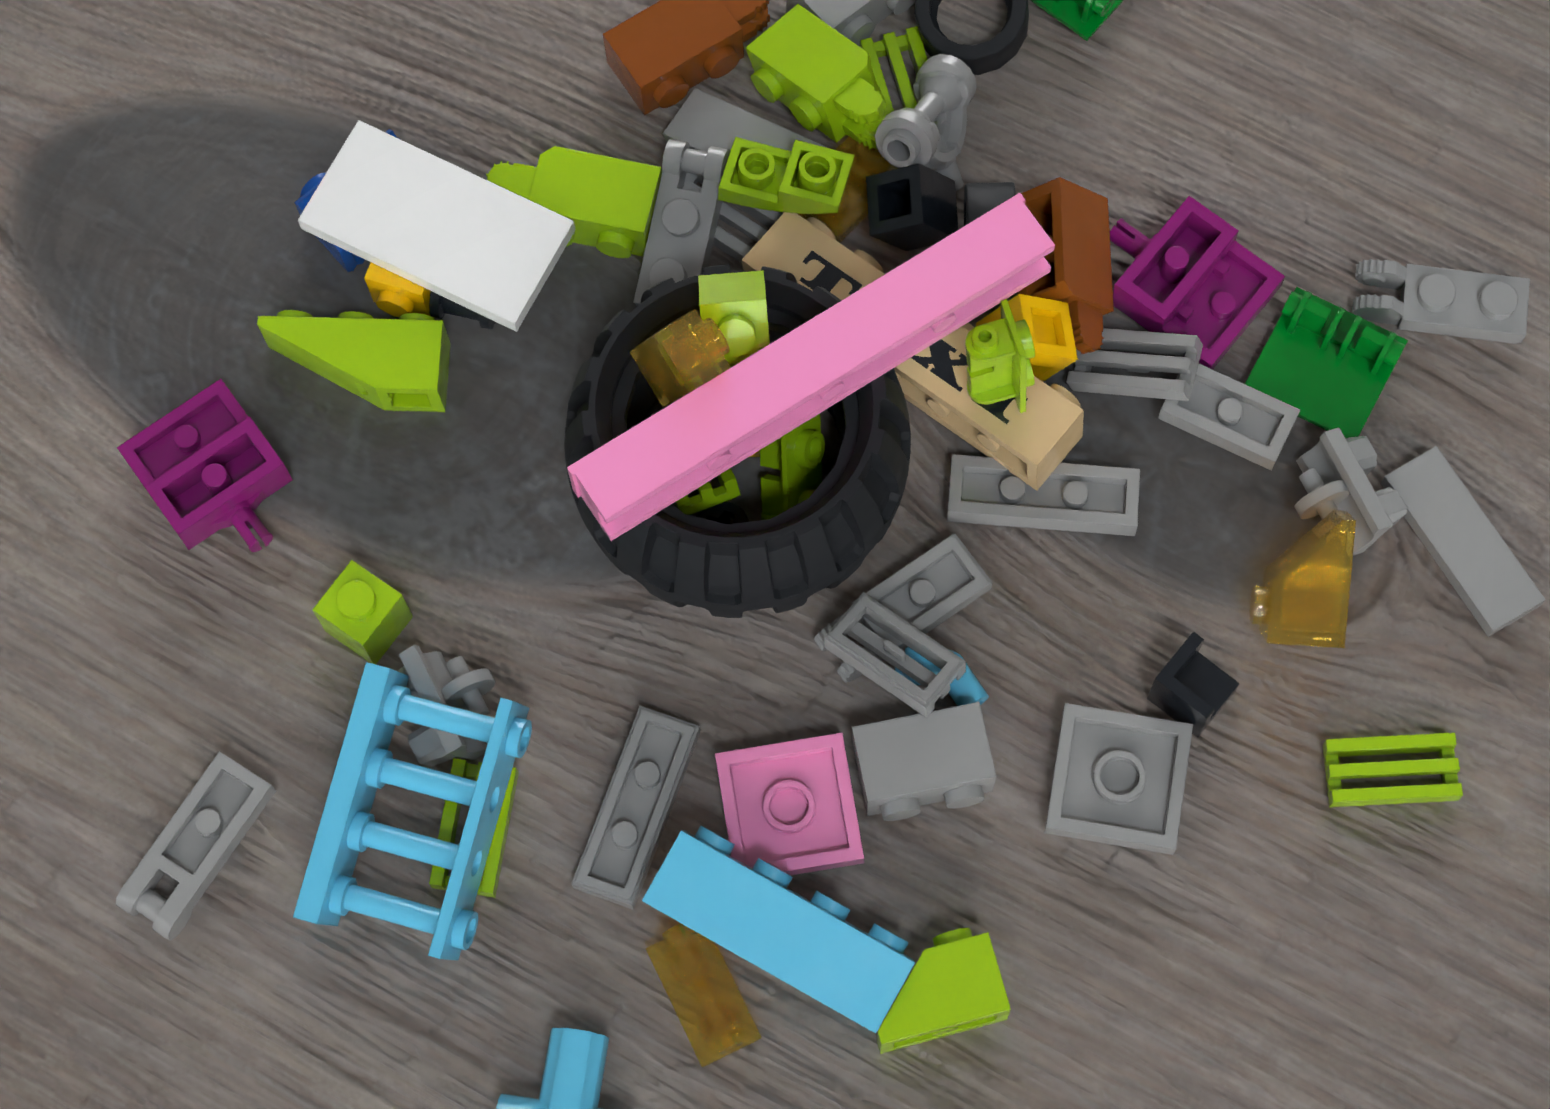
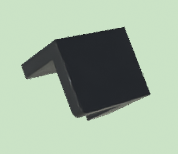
M1193 632L1157 675L1147 699L1175 721L1193 724L1192 734L1198 738L1234 694L1240 683L1199 653L1204 639Z

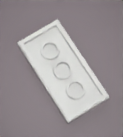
M360 120L356 123L298 219L302 230L516 332L576 230L573 220Z

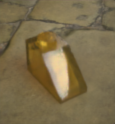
M1333 510L1264 569L1263 586H1253L1250 601L1251 624L1260 625L1259 631L1266 643L1345 648L1356 520L1347 511Z

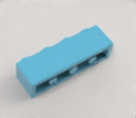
M700 825L695 836L685 830H681L642 901L868 1030L877 1033L915 964L912 958L903 954L909 942L876 923L873 924L869 933H866L846 922L845 920L851 911L849 908L817 890L810 901L787 888L793 878L791 875L760 858L757 859L753 868L729 856L735 844Z

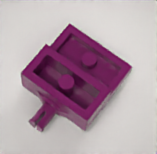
M1191 196L1187 197L1160 231L1150 239L1125 222L1123 218L1119 219L1116 226L1114 225L1110 230V241L1135 258L1134 262L1114 285L1113 305L1149 332L1197 335L1203 344L1199 364L1212 370L1280 289L1285 276L1236 241L1239 230Z
M219 379L117 447L188 550L218 530L231 527L232 525L248 545L251 552H257L262 549L250 531L251 528L255 530L265 546L269 545L273 540V535L269 533L254 510L257 509L264 499L293 481L280 457L251 417H248L222 379Z

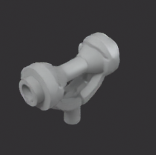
M945 54L932 56L922 65L916 75V82L913 85L914 94L919 101L914 109L902 108L889 113L877 127L875 134L876 147L886 161L897 168L921 164L954 180L956 191L963 187L964 183L956 162V156L961 153L966 135L967 106L973 99L977 89L976 78L969 66L961 59Z

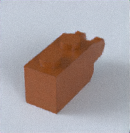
M660 0L603 33L607 63L644 116L658 107H671L681 101L692 87L709 77L712 79L720 78L736 67L739 60L744 57L743 43L756 36L758 31L763 32L764 27H768L767 23L770 22V14H768L769 0Z
M1058 177L1021 193L1026 200L1025 205L1053 241L1055 249L1044 256L1051 266L1050 273L1017 292V295L1023 294L1067 302L1075 347L1081 354L1091 353L1101 349L1100 346L1103 345V315L1114 311L1108 198Z

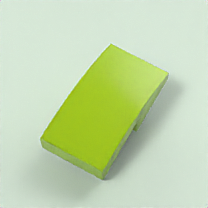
M735 137L718 188V200L777 212L799 214L838 213L855 155L795 140L792 151Z

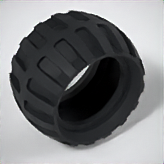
M729 264L702 268L701 275L750 271H731ZM765 266L761 268V271L764 270L770 344L841 301L823 287L816 286L812 291L798 284L792 273ZM698 276L676 283L673 278H669L654 285L642 294L641 303L630 313L625 310L618 312L597 336L592 356L579 368L568 401L564 439L566 468L649 418L657 404L688 379L706 374L699 307ZM893 368L829 407L827 411L833 416L842 441L836 465L808 499L771 519L723 524L684 514L671 504L610 541L581 496L578 498L573 491L569 474L568 480L581 518L600 549L622 573L638 581L652 595L677 607H684L689 604L707 609L715 617L742 618L744 611L773 608L777 614L804 605L808 597L824 588H836L861 566L868 553L883 539L900 505L909 471L911 431L906 399Z

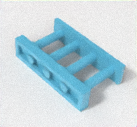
M366 662L293 918L320 925L338 926L341 915L345 916L349 911L434 934L428 956L459 961L461 950H467L471 946L476 934L478 913L473 911L515 757H523L530 741L532 723L526 719L529 707L512 700L500 698L494 718L411 696L410 689L406 688L409 679L408 675L391 668ZM403 721L488 743L477 781L393 759V754L388 749L395 725L399 726ZM385 784L470 806L459 845L375 822V817L370 812L377 788L381 789ZM369 847L452 870L441 909L358 886L356 878L352 877L359 852H364Z

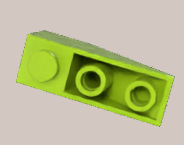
M283 310L278 312L277 316H258L257 325L270 349L386 411L446 412L451 343L443 320H435L433 317L421 313L403 314L399 319H374L369 314L356 311L340 313L338 318L313 317L311 314L299 310Z

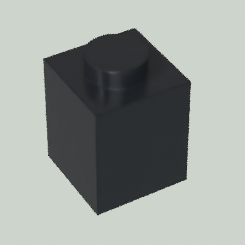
M921 164L866 176L869 234L871 237L904 251L932 246L958 230L954 180Z

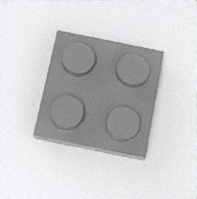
M1065 703L1044 833L1173 855L1177 847L1193 724Z

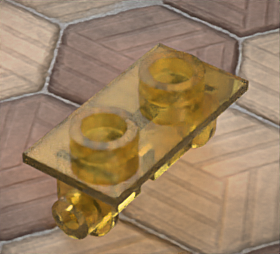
M679 924L662 934L664 940L645 948L702 1068L762 1039L715 942L687 928V926Z

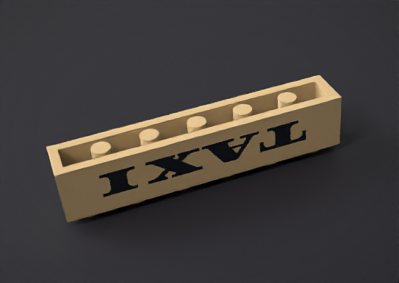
M784 212L742 259L744 271H761L763 266L786 271L795 276L798 284L812 291L816 286L823 287L841 301L885 275L881 265L871 255L859 249L852 252L836 241L832 231L820 220L814 217H808L806 220L797 213ZM969 322L894 368L907 401L986 456L992 457L1007 468L1010 473L1020 478L1036 491L1083 436L1084 410L1081 408L1077 398L1066 388L1058 384L1048 386L1035 376V385L1026 387V412H1019L1015 397L988 405L979 404L972 400L967 391L968 364L965 346L966 336L974 328Z

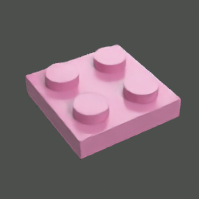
M843 733L715 753L728 839L735 844L731 851V857L753 868L757 859L760 858L789 875L864 863Z

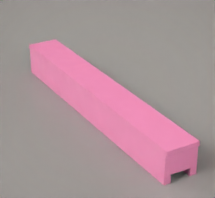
M1018 193L568 466L567 470L573 491L578 498L580 496L583 498L610 541L616 539L1001 303L1002 300L1009 298L1050 273L1051 266L1044 256L1054 251L1055 244L1025 205V198L1021 193Z

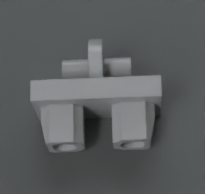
M1338 427L1324 432L1319 437V442L1296 460L1302 471L1299 479L1308 494L1302 497L1294 507L1301 519L1320 515L1328 532L1335 531L1346 553L1351 557L1363 553L1389 528L1395 525L1407 514V507L1397 490L1387 487L1374 491L1366 475L1377 466V454L1367 436L1345 438Z
M413 645L398 654L404 665L398 672L409 676L406 688L410 689L411 696L483 715L489 714L490 711L482 697L496 683L489 669L481 668L470 671L462 656L455 657L446 663L441 652L422 653L417 645ZM422 726L408 735V743L417 761L428 766L438 765L454 757L474 760L483 755L487 747L485 742Z

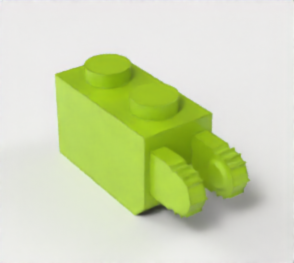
M800 4L794 6L746 47L754 69V73L751 75L752 83L767 101L775 103L778 100L791 110L796 120L809 131H814L817 128L836 143L845 135H848L859 144L863 143L864 147L867 146L869 149L875 148L877 150L875 134L877 127L886 117L884 116V111L887 110L884 96L883 94L881 95L880 87L876 82L867 51Z
M554 146L540 154L537 167L519 163L510 165L509 161L507 163H502L501 161L500 164H494L489 173H486L488 181L573 220L576 230L567 246L572 245V242L593 246L601 253L614 258H629L631 254L644 257L662 177L661 167Z

